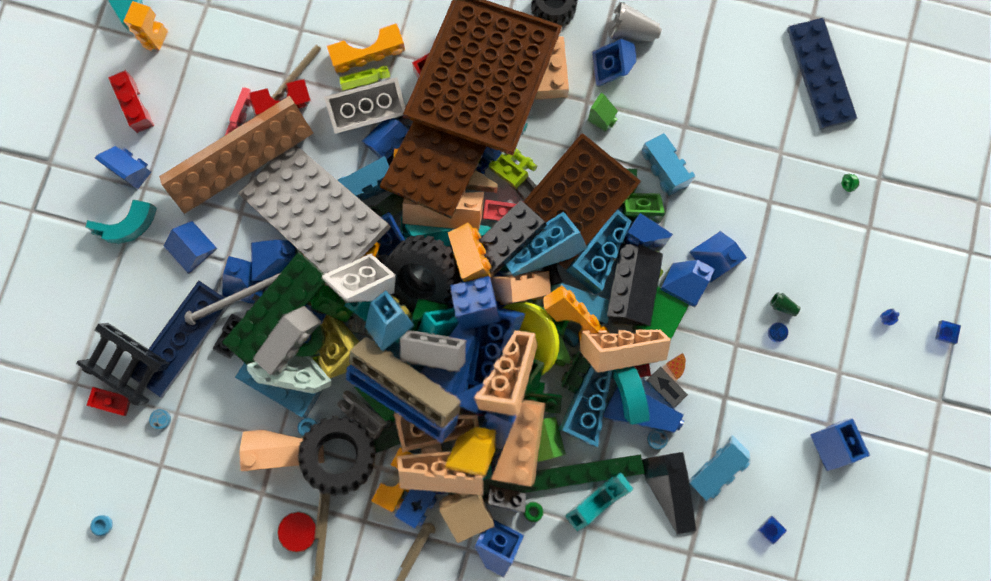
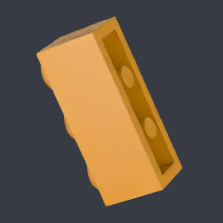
M466 223L448 232L464 282L487 276L491 278L489 272L491 266L487 258L484 257L486 251L482 243L479 242L481 236L477 228L473 229L469 223Z

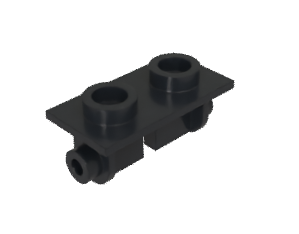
M489 485V494L484 495V502L488 505L525 513L526 494Z

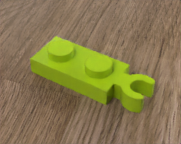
M382 66L378 69L371 68L341 76L339 80L342 91H348L358 86L374 84L380 78L384 79L391 76L388 66Z

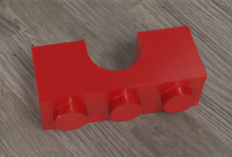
M126 70L108 77L129 126L136 133L154 126L147 109L143 106L138 96L140 92L133 77Z
M305 79L286 83V98L290 96L298 109L308 107L307 104L310 103L311 99ZM268 88L250 92L248 95L255 117L280 102L270 96Z

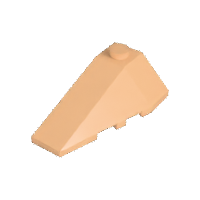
M267 430L245 431L242 434L239 451L241 471L299 466V445L303 439ZM323 445L318 453L319 463H325Z

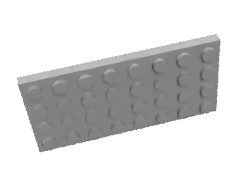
M297 145L272 159L238 193L324 274L360 259L391 228L387 222Z

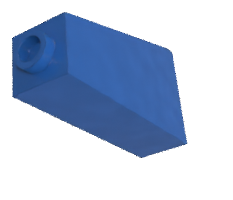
M458 324L449 335L450 338L466 340L465 363L459 371H448L438 367L430 368L426 365L420 373L433 383L440 385L449 394L455 396L479 340L474 335L476 331L473 328L461 331Z
M616 386L604 410L603 419L630 424L624 417L621 394L618 386ZM646 395L650 421L633 425L674 433L676 430L679 431L684 423V420H682L684 414Z

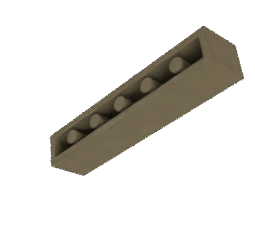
M365 337L350 350L349 363L441 428L444 429L459 414L461 401L456 396L449 394L440 385L433 383L425 375L411 368L409 364L396 358L393 353L386 350L382 351L375 341Z

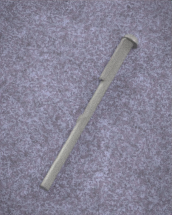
M279 274L194 313L188 311L185 314V321L190 325H195L196 320L268 288Z

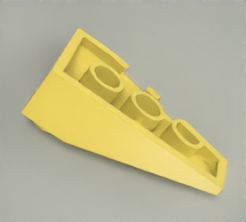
M326 315L322 323L325 331V343L319 351L320 357L318 360L324 373L329 378H333L347 372V367L350 365V350L359 343V340L343 321Z

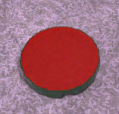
M300 511L290 513L279 523L277 531L278 540L288 551H305L316 541V522L308 513Z

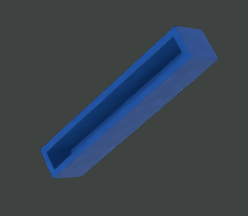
M350 364L347 367L346 380L439 442L442 443L456 428L458 415L443 429Z

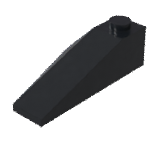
M684 452L642 459L645 480L652 489L654 496L660 503L676 534L697 531Z

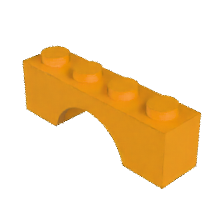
M396 23L380 28L377 40L367 48H354L343 40L328 45L327 49L335 72L344 73L349 71L350 68L362 67L374 60L381 61L387 56L399 55L402 51H405V46Z
M563 286L543 297L545 311L556 322L571 320L582 326L578 333L580 342L582 331L598 334L599 330H607V334H610L605 326L602 327L599 324L597 317L594 314L591 315L586 306L576 300L573 292L567 291Z

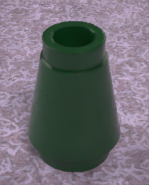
M775 293L770 301V306L773 307V310L794 317L798 315L801 309L784 293Z

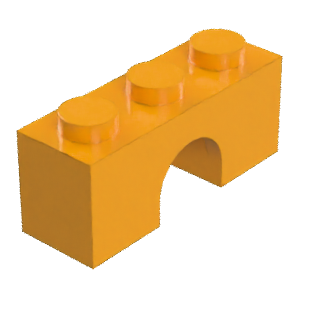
M132 1L124 23L129 27V31L134 33L135 38L142 43L144 48L160 51L168 30L162 23L154 21L156 14L151 7Z
M400 447L391 466L398 469V456L415 454L409 451L403 452ZM380 483L371 501L390 512H394L403 503L404 499H402L404 492H409L410 489L400 488V483L393 487Z

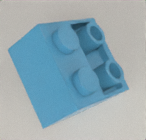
M386 290L370 303L365 325L377 345L384 351L414 326L399 304Z

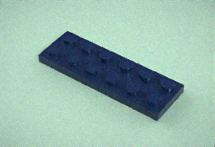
M824 17L788 26L787 31L820 130L855 121L857 115Z
M198 280L149 347V350L170 363L167 370L155 372L146 387L161 398L164 397L229 307L227 306L196 320L195 325L188 324L185 321L186 312L191 311L194 313L225 298L203 282ZM139 362L131 377L140 383L148 369L147 365Z

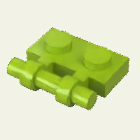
M517 148L514 155L508 154L505 156L501 153L497 161H492L488 165L492 172L515 189L529 176L526 169H530L533 172L537 169V165L533 163V160L530 157L523 156ZM514 160H518V161L520 162V164L517 165V164L514 163L513 161H514Z

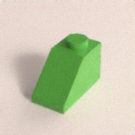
M600 93L590 109L587 121L606 132L609 127L613 128L616 124L618 110L603 93Z

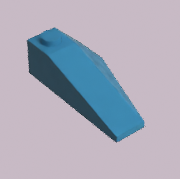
M564 212L548 221L544 230L536 235L526 247L506 264L513 276L570 259L588 248L581 233Z

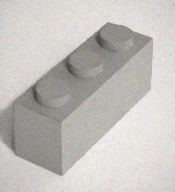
M408 330L401 338V361H406L410 364L427 365L430 368L438 367L448 371H459L465 363L466 340Z

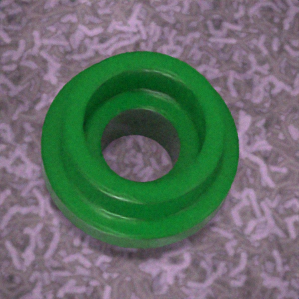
M845 174L841 181L842 187L847 192L855 191L859 187L858 177L855 174Z
M530 502L525 506L524 516L530 522H537L543 516V508L537 502ZM535 508L537 514L535 516L530 515V509Z

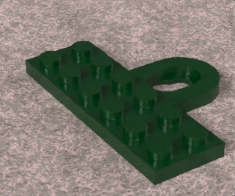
M298 252L222 343L246 365L256 362L253 358L283 316L303 306L306 307L326 284L322 279V276L325 274L302 253ZM321 324L311 334L310 341L304 342L298 349V352L295 354L296 356H312L322 349L325 343V331Z

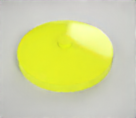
M516 302L502 307L526 314L519 331L535 333L537 349L534 358L545 364L543 376L552 368L559 352V336L553 320L542 308L532 303Z

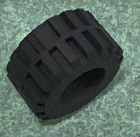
M546 0L531 1V12L535 17L562 25V27H564L565 23L568 25L571 19L574 18L578 0H561L564 3L562 7L550 8L544 3Z

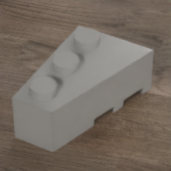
M305 306L283 316L253 360L270 375L277 371L282 372L288 366L287 362L298 352V349L320 325L321 321Z

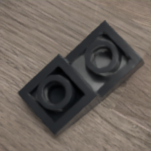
M234 314L230 315L222 328V334L213 346V351L231 359L234 353L222 342L242 318Z

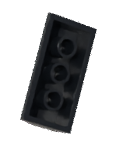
M620 245L607 317L613 324L651 327L663 260L662 253L641 245Z

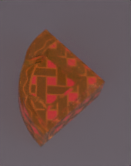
M683 353L666 363L676 380L683 375L686 359Z

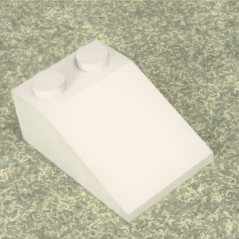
M369 254L323 275L322 279L346 301H373L385 290L390 295L394 293L396 275L372 254Z

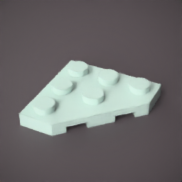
M294 355L287 362L288 366L282 372L277 371L272 375L266 372L257 362L247 365V371L257 383L316 393L330 387L332 382L310 356L299 357Z

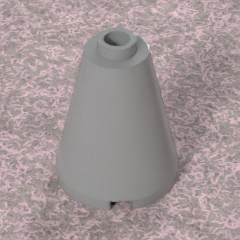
M619 2L613 13L615 17L610 21L608 37L618 40L652 42L660 37L662 29L659 23L626 3Z

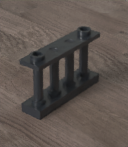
M110 323L97 324L95 331L101 334L100 341L90 359L78 360L76 364L82 368L83 372L92 374L128 398L131 404L142 405L148 403L150 399L143 395L154 373L167 370L170 363ZM108 341L116 344V350L104 370L96 363ZM126 351L131 354L132 359L121 379H118L112 375V372L123 352ZM143 362L147 365L148 369L135 390L127 385L138 363Z

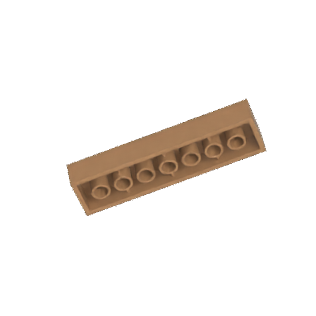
M288 96L160 175L159 178L164 189L185 214L314 133L294 101Z

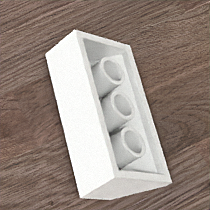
M397 77L324 97L335 134L403 116L405 110Z

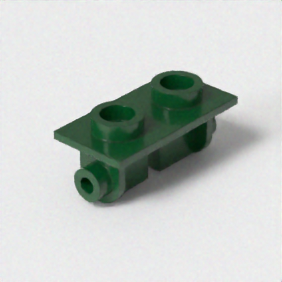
M579 351L577 355L574 354L570 360L571 367L568 372L564 373L561 379V387L567 389L570 386L568 390L576 393L577 390L579 391L584 380L583 377L578 375L579 372L587 374L591 366Z

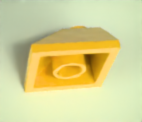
M475 427L459 436L445 468L485 476L496 449V430Z

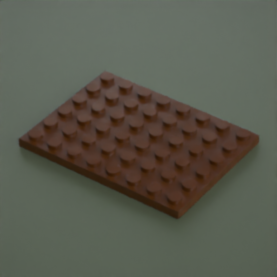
M452 0L404 110L403 118L514 155L561 33L562 25L488 0Z

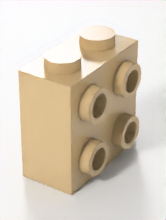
M456 493L445 496L439 501L440 513L457 543L494 527L493 517L481 495Z

